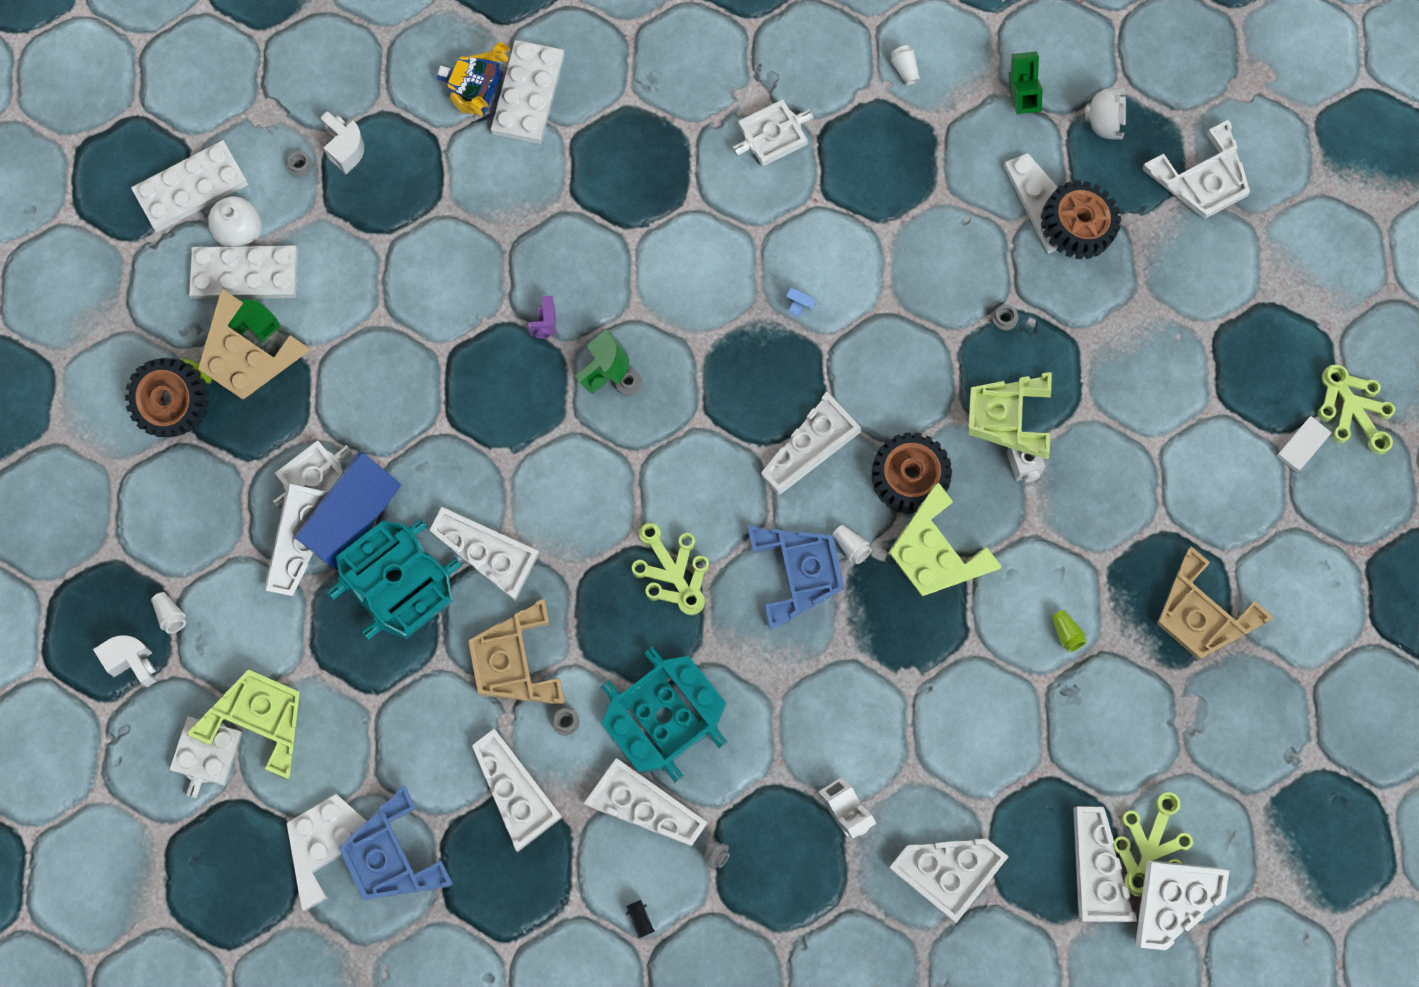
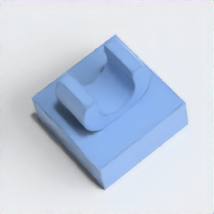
M791 287L786 296L794 300L789 313L797 317L801 316L804 306L813 309L817 299Z

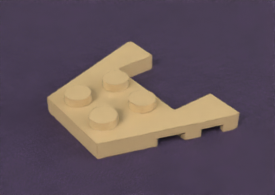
M222 289L218 297L198 370L241 399H245L306 354L309 348L291 335L287 337L274 357L228 327L229 322L243 302Z
M1191 546L1184 556L1157 624L1195 658L1201 660L1273 619V616L1254 601L1237 620L1232 618L1193 584V581L1210 562Z
M545 599L539 600L530 608L516 613L514 617L501 624L498 623L468 640L479 696L556 705L565 704L560 678L532 684L522 631L550 625Z

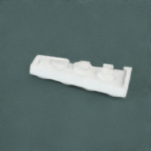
M828 392L823 395L822 401L815 409L813 408L807 415V419L801 427L794 431L785 447L778 451L761 472L762 478L778 495L782 494L861 433V427Z
M617 758L584 802V805L690 847L693 846L708 824L704 819Z
M1074 807L1079 922H1137L1135 912H1132L1129 902L1130 894L1127 886L1124 885L1120 871L1122 869L1120 860L1115 854L1114 840L1104 807Z

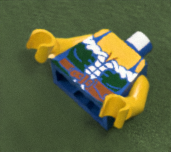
M503 42L497 43L491 51L468 57H459L454 69L444 65L440 66L437 79L448 83L447 91L450 101L461 114H476L478 117L485 116L502 76L498 61L501 60L504 63L508 61V56L504 53L510 51V48Z

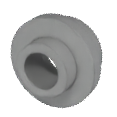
M294 152L289 156L286 166L291 175L304 177L311 172L313 163L310 156L306 153ZM299 163H303V164H304L303 167H301V168H296L297 164H299Z
M1010 305L998 306L992 314L993 324L996 328L1003 331L1013 329L1019 318L1017 311ZM1005 315L1009 318V321L1004 322L1000 317Z
M628 369L624 378L618 384L615 383L621 394L630 396L640 390L642 380L636 371ZM627 378H631L633 380V383L631 385L624 384V380Z
M568 707L558 709L552 717V726L560 735L573 734L580 724L577 712ZM568 717L571 719V724L566 727L562 726L561 720Z
M714 842L709 847L704 856L708 867L711 869L721 868L727 862L730 855L728 853V845Z

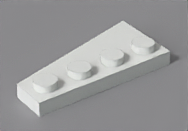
M1028 153L1005 162L1004 169L1046 252L1049 254L1056 251L1059 245L1051 246L1049 244L1051 237L1045 238L1043 234L1045 229H1041L1042 219L1040 218L1045 203L1058 187Z
M288 483L264 590L293 596L313 554L293 537L328 492Z
M441 507L429 530L433 536L514 601H516L539 555L538 550Z
M493 729L473 744L472 747L518 853L559 821L562 816L497 731Z

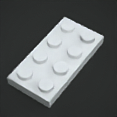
M515 40L491 127L492 135L537 144L542 143L565 56L563 49Z
M224 140L131 187L157 233L244 188L248 183Z
M296 246L192 247L189 296L192 300L218 299L220 291L224 289L237 299L296 298L298 249Z

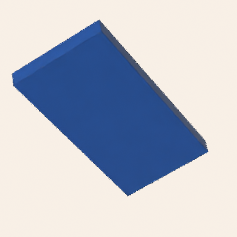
M359 451L293 538L331 568L338 570L336 556L367 532L402 484L366 454Z

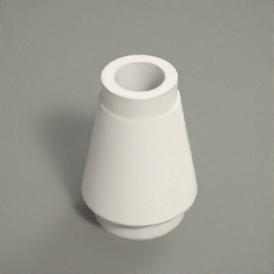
M909 45L893 50L890 53L892 57L890 61L905 81V84L911 85L918 82L920 77L914 50H911Z
M845 525L839 526L832 535L850 562L854 561L856 564H860L872 551L867 540Z
M165 592L158 593L152 597L151 602L160 628L168 634L180 631L186 625L185 614Z

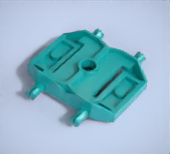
M421 518L409 528L404 524L383 520L336 556L340 578H338V583L326 591V593L334 601L344 591L349 590L373 618V623L361 631L368 641L379 631L383 630L407 639L453 602L449 577L453 572L462 567V564L454 557L453 560L443 567L424 550L415 537L427 528V525ZM391 570H398L402 576L398 581L391 582L386 578L387 573ZM429 578L433 580L393 613L389 612L392 607Z
M651 647L644 655L654 665L653 670L622 694L618 692L610 680L605 682L606 685H601L600 688L610 699V705L601 725L638 773L663 770L676 783L684 775L676 767L674 761L690 747L700 742L706 736H710L718 749L727 744L728 741L718 730V724L725 710L726 702L689 656L665 660L660 657L654 647ZM668 678H670L673 681V683L681 691L684 697L688 700V702L696 710L699 716L703 719L701 722L697 720V718L689 710L686 704L682 701V699L674 691L671 685L667 682ZM629 709L631 711V713L635 716L638 722L646 730V732L653 739L656 745L660 748V750L662 751L661 753L658 752V750L654 747L651 741L647 738V736L644 734V732L640 729V727L636 724V722L633 720V718L629 715V713L626 710ZM661 709H667L671 712L672 718L667 723H661L656 718L657 712Z

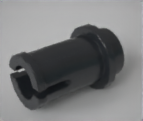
M642 900L627 905L628 912L625 913L626 916H630L638 939L655 932L645 910L647 905H643Z

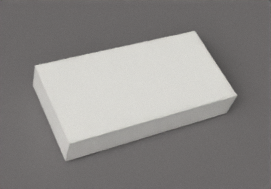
M1310 416L1276 457L1298 473L1332 432Z

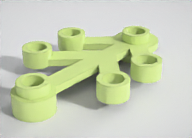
M1341 365L1328 366L1322 373V382L1327 387L1324 405L1318 410L1319 418L1322 421L1332 420L1336 415L1334 405L1337 394L1339 393L1344 400L1339 425L1332 434L1333 440L1342 444L1350 438V424L1353 415L1369 438V449L1377 455L1385 454L1393 445L1392 437L1386 432H1378L1364 410L1375 412L1381 419L1387 420L1394 415L1395 406L1390 402L1382 403L1356 396L1349 388L1360 389L1366 397L1372 398L1381 389L1379 382L1376 380L1367 381L1349 376L1346 368ZM1331 375L1337 376L1339 382L1333 381ZM1367 386H1373L1375 388V392L1369 391ZM1382 407L1388 408L1390 414H1385L1382 411ZM1323 409H1328L1331 412V416L1325 415ZM1338 431L1344 432L1346 437H1339ZM1375 441L1382 444L1381 449L1375 445Z
M654 523L644 524L639 530L640 541L644 545L652 547L665 570L648 566L643 560H637L632 565L633 575L637 578L648 577L673 583L679 591L663 590L658 583H650L646 587L647 598L652 601L659 599L676 603L679 609L687 615L700 613L705 605V598L700 592L704 573L709 568L708 559L701 555L694 558V574L690 587L683 578L690 550L695 546L694 536L690 533H684L679 537L680 549L675 564L660 540V528ZM652 529L655 531V534L652 537H647L645 531ZM689 538L692 540V543L689 546H684L682 540ZM698 561H704L706 566L699 569L695 564ZM638 565H643L645 571L638 573L635 571V568ZM657 588L659 593L656 596H652L649 594V590ZM694 597L697 601L694 605H689L686 599Z
M1165 792L1156 800L1158 814L1148 841L1140 825V816L1137 812L1127 811L1122 816V824L1129 828L1142 856L1137 866L1129 850L1131 846L1130 841L1123 836L1117 837L1114 840L1113 847L1115 853L1120 855L1127 870L1124 885L1127 886L1129 894L1132 896L1142 897L1147 860L1153 861L1178 850L1186 851L1193 845V839L1188 833H1181L1174 840L1159 845L1169 816L1175 814L1180 808V799L1172 792ZM1163 800H1168L1171 803L1170 810L1163 808ZM1127 815L1135 817V824L1131 825L1127 822ZM1180 837H1185L1188 840L1187 847L1180 845ZM1119 840L1123 841L1126 845L1123 851L1117 848L1116 844ZM1178 859L1168 861V863L1182 864ZM1134 878H1140L1142 880L1143 884L1141 888H1137L1134 886Z

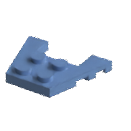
M755 526L748 527L753 553L781 548L792 599L765 604L764 608L769 631L776 629L844 590L833 536L806 532H785L780 529H759Z
M405 785L400 787L396 794L387 803L385 802L378 809L379 811L339 848L364 901L446 888L453 885L442 861L414 874L390 824L416 810L415 804Z

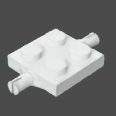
M784 100L778 101L738 121V127L743 133L745 141L732 146L733 152L738 156L750 150L756 155L762 167L807 145L808 140L801 130V124L813 119V114L810 109H807L795 115L789 110Z
M316 441L275 472V474L283 483L285 491H287L289 483L329 492L343 473L340 463L353 455V453L345 445L344 448L333 455L325 450L319 441ZM286 492L273 500L279 510L283 508Z
M187 716L170 771L183 774L191 780L185 796L197 799L202 783L226 785L242 732L228 728L221 723L211 746L187 736L188 731L199 721V719Z

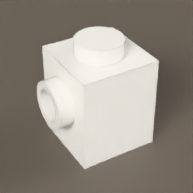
M1009 447L1006 453L1016 481L1024 479L1025 482H1031L1040 478L1046 467L1043 458Z

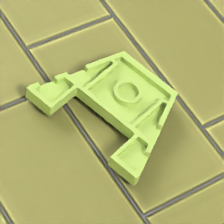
M1042 373L1041 377L1030 379L1029 376L1019 378V382L1009 384L1001 381L971 387L968 435L1049 459L1050 433L1022 432L1023 396L1051 398L1052 373Z
M935 483L932 486L930 493L920 504L917 512L888 552L921 596L990 573L1002 567L987 547H984L963 563L932 521V518L953 503L939 483Z
M248 669L197 724L188 731L187 736L211 746L223 720L240 726L277 743L265 770L288 780L291 771L300 692Z

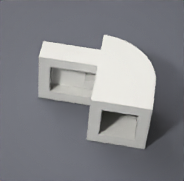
M327 111L320 119L324 129L334 138L324 147L327 158L346 175L361 160L364 154V142L360 130L354 121L347 125L341 117H334Z
M116 636L93 649L105 670L113 677L131 667L140 683L146 687L157 682L152 675L156 670L149 659L146 658L152 652L138 639L131 636Z
M842 777L819 791L830 814L847 837L850 836L853 839L856 836L863 835L870 827L876 824L873 816L861 805L852 786Z

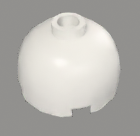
M1124 88L1104 89L1093 97L1091 106H1086L1085 120L1091 123V128L1096 135L1105 139H1123L1124 132H1119L1120 124H1126V97H1120L1124 92Z
M236 196L223 198L212 207L208 216L209 231L215 241L222 247L249 246V243L254 239L257 240L260 236L262 229L261 217L255 206L244 198Z

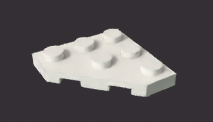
M986 838L926 845H908L889 867V870L956 924L1009 856Z
M1147 860L1135 945L1140 948L1167 950L1175 943L1173 940L1184 931L1188 932L1204 918L1203 914L1214 905L1218 906L1226 898L1229 870Z

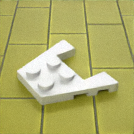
M1229 120L1209 129L1207 133L1219 151V154L1180 175L1177 174L1164 154L1145 163L1142 168L1148 175L1203 219L1240 201L1250 193L1242 162L1239 161L1236 140H1233L1232 126Z
M337 794L287 823L300 903L303 911H307L327 899L314 872L342 856L339 848L367 822Z

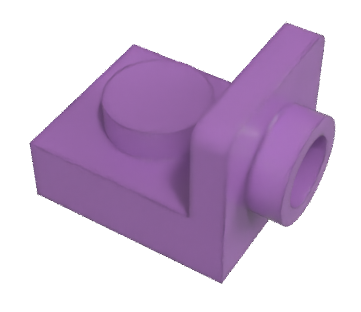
M542 296V306H538L539 322L528 323L530 336L544 339L557 334L553 296Z

